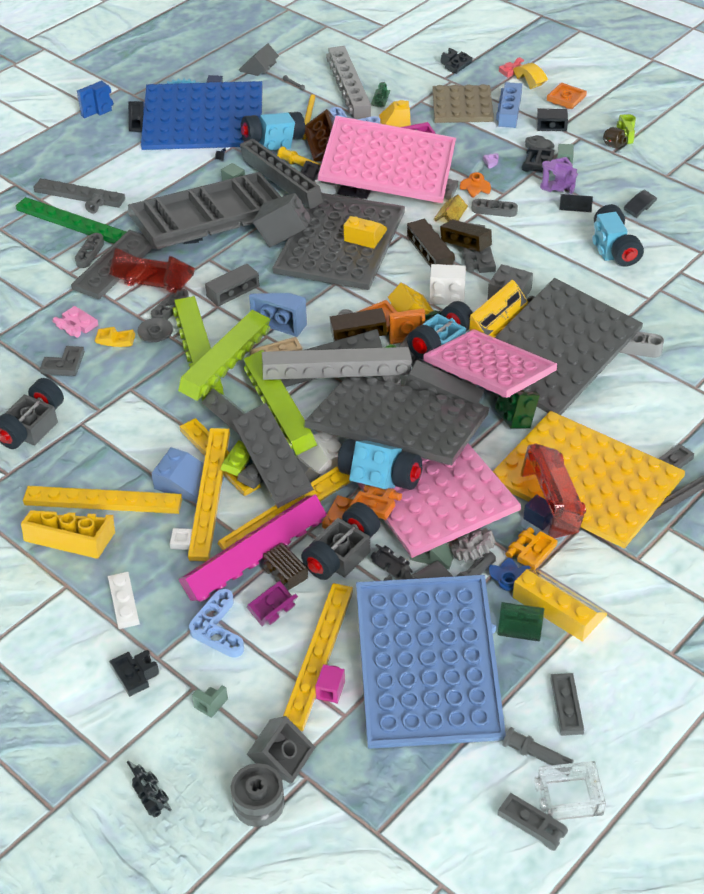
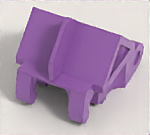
M563 157L554 159L551 162H542L543 177L540 188L548 192L553 190L563 192L565 189L569 190V193L572 194L575 190L578 173L568 158ZM549 171H553V174L556 175L555 180L548 183Z

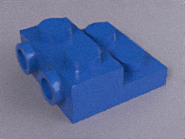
M101 80L77 90L80 112L83 118L96 113L100 116L112 111L111 106L114 103L109 95L112 91L108 84Z

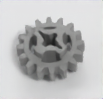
M478 528L458 537V540L452 541L453 545L450 547L455 559L458 558L459 561L464 559L467 562L470 558L475 560L483 557V553H489V549L494 548L493 544L496 541L491 530H488V528L483 530Z

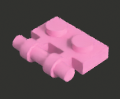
M76 306L64 312L62 318H53V323L56 324V327L66 330L67 334L77 338L81 335L80 331L86 334L98 326L97 319Z

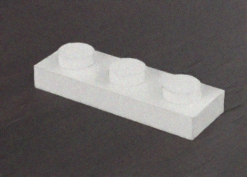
M129 572L108 576L118 629L140 625Z

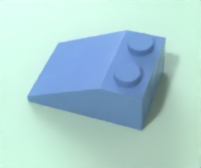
M258 293L249 295L250 311L254 310L270 318V329L298 337L306 327V298L292 293Z
M171 447L151 473L154 489L165 493L182 494L183 499L197 503L204 463L188 452Z

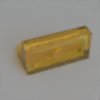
M456 195L444 203L434 220L436 222L444 217L447 221L452 219L459 221L468 205L459 195Z

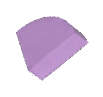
M498 153L483 156V161L488 169L498 164Z

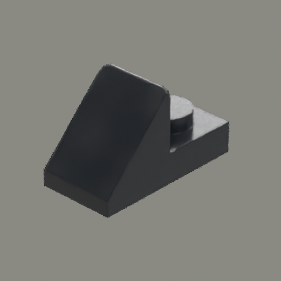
M128 101L129 132H142L144 102Z

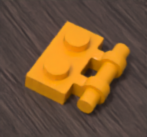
M528 527L518 535V539L508 546L505 555L508 558H512L514 555L519 554L517 558L519 563L536 570L557 546L558 540L541 531L535 536L533 535L534 529Z

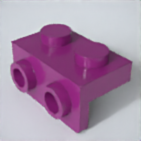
M278 581L249 603L247 609L262 627L266 623L271 625L280 618L279 613L283 610L287 613L296 605L294 601L298 596L296 593L292 596L285 586Z

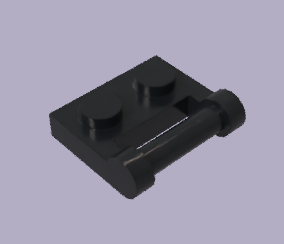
M529 147L526 152V160L522 164V170L525 172L529 170L543 172L542 162H551L555 150ZM537 155L535 162H531L533 156Z

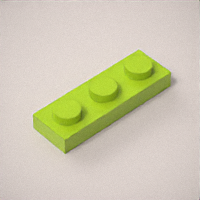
M237 441L222 463L220 470L236 476L243 471L251 459L243 441Z

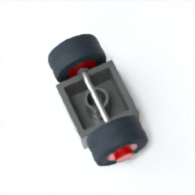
M47 378L38 379L29 388L28 395L24 394L6 413L0 416V443L9 449H16L23 442L35 446L58 423L55 410L63 403L64 396L61 389L53 381Z
M360 502L352 504L343 513L342 519L337 518L302 552L301 559L303 564L312 575L321 580L329 579L335 572L345 578L370 553V538L380 528L378 516L366 504Z

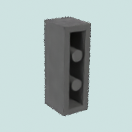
M247 263L205 283L206 296L217 307L260 286L259 273Z

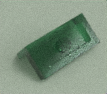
M501 602L497 635L539 642L541 639L544 608Z

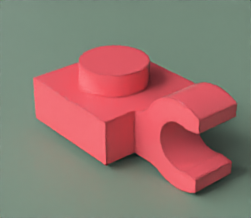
M519 57L514 63L508 62L499 66V72L507 78L515 75L513 68L522 65L520 63L524 62V59Z

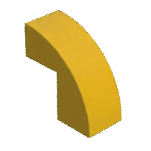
M526 63L513 68L517 79L525 77L530 89L539 87L548 80L544 71L534 63Z

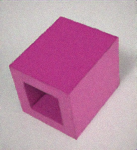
M323 664L315 686L316 699L338 704L345 684V669Z

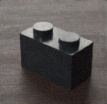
M537 108V131H567L568 110Z

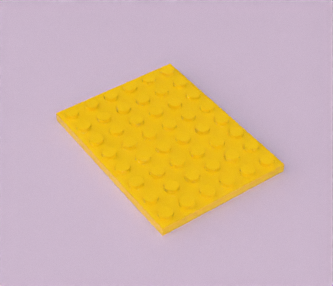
M550 411L493 470V473L513 495L529 502L537 494L556 505V516L624 549L685 476V471L553 411Z

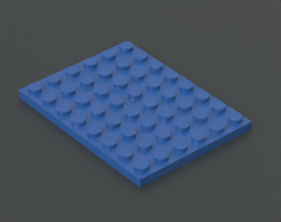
M262 81L146 84L141 149L240 147V144L244 142L241 134L242 118L244 116L256 115L260 120V115H262Z

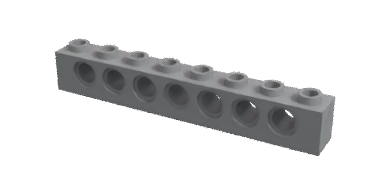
M345 46L328 48V54H326L327 62H329L330 69L333 71V76H336V83L339 84V90L342 91V97L345 99L349 114H352L353 119L371 117V103Z

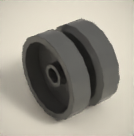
M257 763L247 765L235 774L230 788L234 813L238 819L244 824L253 827L267 826L276 821L283 813L285 805L282 777L277 770L269 765Z

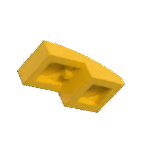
M115 327L98 329L95 342L105 346L129 347L133 345L136 334L133 329L117 332Z

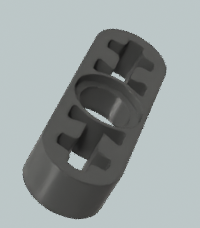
M474 199L471 210L476 214L514 217L517 215L518 205L514 202Z
M93 233L87 238L75 256L77 267L86 268L91 265L104 245L102 234Z
M185 289L175 290L151 311V317L168 320L174 314L172 307L166 306L174 305L173 307H175L174 300L189 297L188 291Z

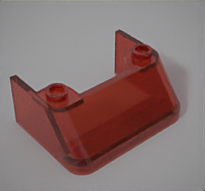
M115 248L109 275L125 281L124 284L128 286L138 284L163 288L168 292L176 293L181 291L193 277L195 268L172 256H169L168 262L137 258Z
M537 443L528 445L521 476L525 477L535 474L553 515L548 535L555 539L579 533L584 514H586V507L584 502L580 501L564 465L563 454L559 453L557 449Z

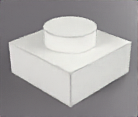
M173 528L170 548L189 550L192 529Z

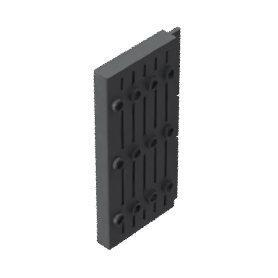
M260 172L128 204V214L153 249H161L206 237L208 234L214 235L240 228V226L244 227L254 224L253 220L263 203L280 198L281 196Z

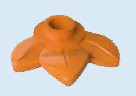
M474 172L469 175V178L461 181L460 189H467L470 196L474 198L481 191L490 194L491 185L488 181L484 180L483 174Z

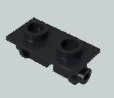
M561 194L559 210L591 212L593 196Z
M376 544L375 546L378 548V551L371 554L372 562L383 570L390 564L386 571L396 579L401 577L402 567L409 565L410 562L402 556L399 558L394 556V552L389 547L384 545L382 548Z

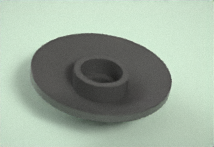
M164 318L145 320L138 327L139 337L147 342L163 341L170 337L173 332L171 322Z

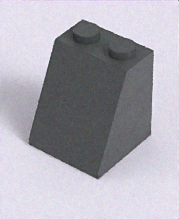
M296 193L263 203L253 223L270 248L306 229L311 217Z

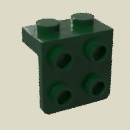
M520 391L507 398L499 395L495 403V410L510 429L531 428L540 395L537 392Z

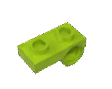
M631 114L619 115L617 128L625 131L627 136L626 143L633 144L636 117Z

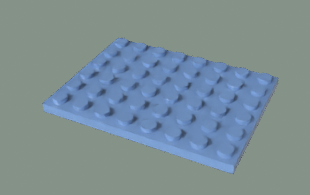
M485 575L356 582L368 749L504 740L506 732Z

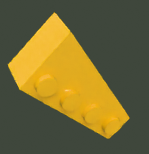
M30 510L21 522L23 539L26 542L96 559L100 557L115 534L114 517L107 514L105 517H96V514L89 513L87 516H76V513L71 512L57 515V512Z

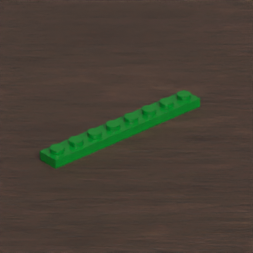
M27 197L16 204L17 211L89 236L93 233H100L103 235L104 241L115 244L127 232Z

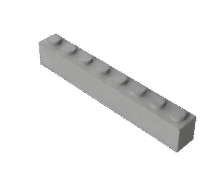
M409 347L262 352L263 380L409 375L412 363Z

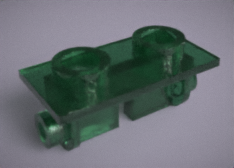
M385 82L379 83L371 106L385 107L391 91L387 90Z

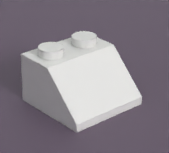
M324 432L313 435L317 446L297 455L320 474L319 477L338 466V454L341 448V444L335 435Z

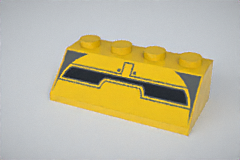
M514 280L507 283L470 315L469 331L474 329L495 338L528 305L527 299Z
M526 569L514 581V599L582 642L607 616V612L539 570Z

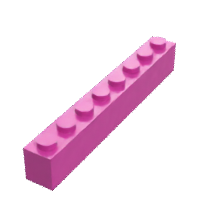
M316 494L308 495L178 580L190 601L202 602L210 597L209 593L213 590L218 591L227 585L226 582L231 578L235 580L242 576V571L246 568L251 569L259 564L258 560L263 558V554L267 553V551L280 545V543H283L285 546L291 543L290 539L295 536L300 537L307 532L306 529L308 527H315L322 523L321 519L327 514Z

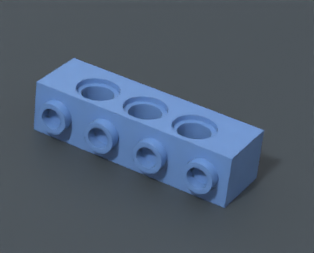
M505 82L504 88H501L496 120L499 121L498 127L516 128L522 96V83Z

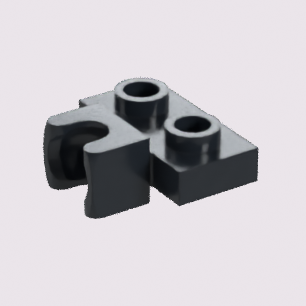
M448 48V54L443 52L440 61L449 71L457 74L472 63L473 57L461 51L457 54V51Z
M149 650L135 655L134 659L130 652H127L109 661L110 667L129 697L148 688L149 683L147 680L159 674L158 664L155 661L151 662Z

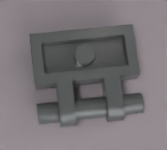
M490 246L480 252L475 250L471 252L468 248L463 247L462 257L465 260L464 264L468 272H473L474 269H478L479 273L496 272V265Z

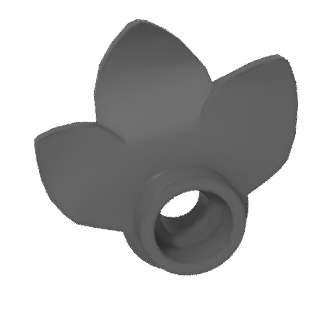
M540 135L527 137L525 140L527 148H554V144L550 140Z

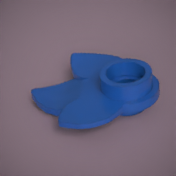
M507 558L501 566L490 565L489 574L498 581L499 586L503 590L512 591L514 581L526 569L531 568L530 566L518 568L511 558Z

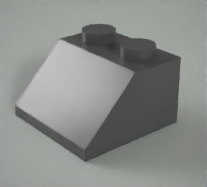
M267 43L239 71L255 76L261 73L265 74L276 63L275 60L279 55Z
M287 716L269 720L247 755L256 764H266L276 769L282 780L293 783L314 751L315 746Z

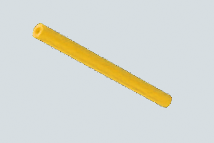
M311 94L304 119L305 125L311 119L315 102L314 94Z

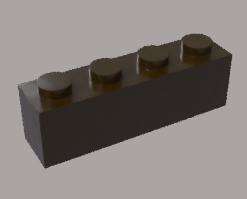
M425 218L407 223V238L430 267L431 264L454 265V253L450 251L447 244L442 241L439 234L434 231L432 225Z

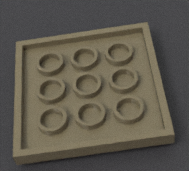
M490 85L433 86L435 123L494 122Z

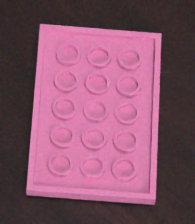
M474 329L424 354V361L432 366L439 367L446 372H450L459 378L468 380L506 398L557 370V363Z

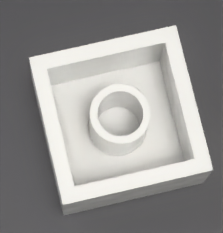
M431 264L430 304L449 305L454 301L464 302L466 266Z

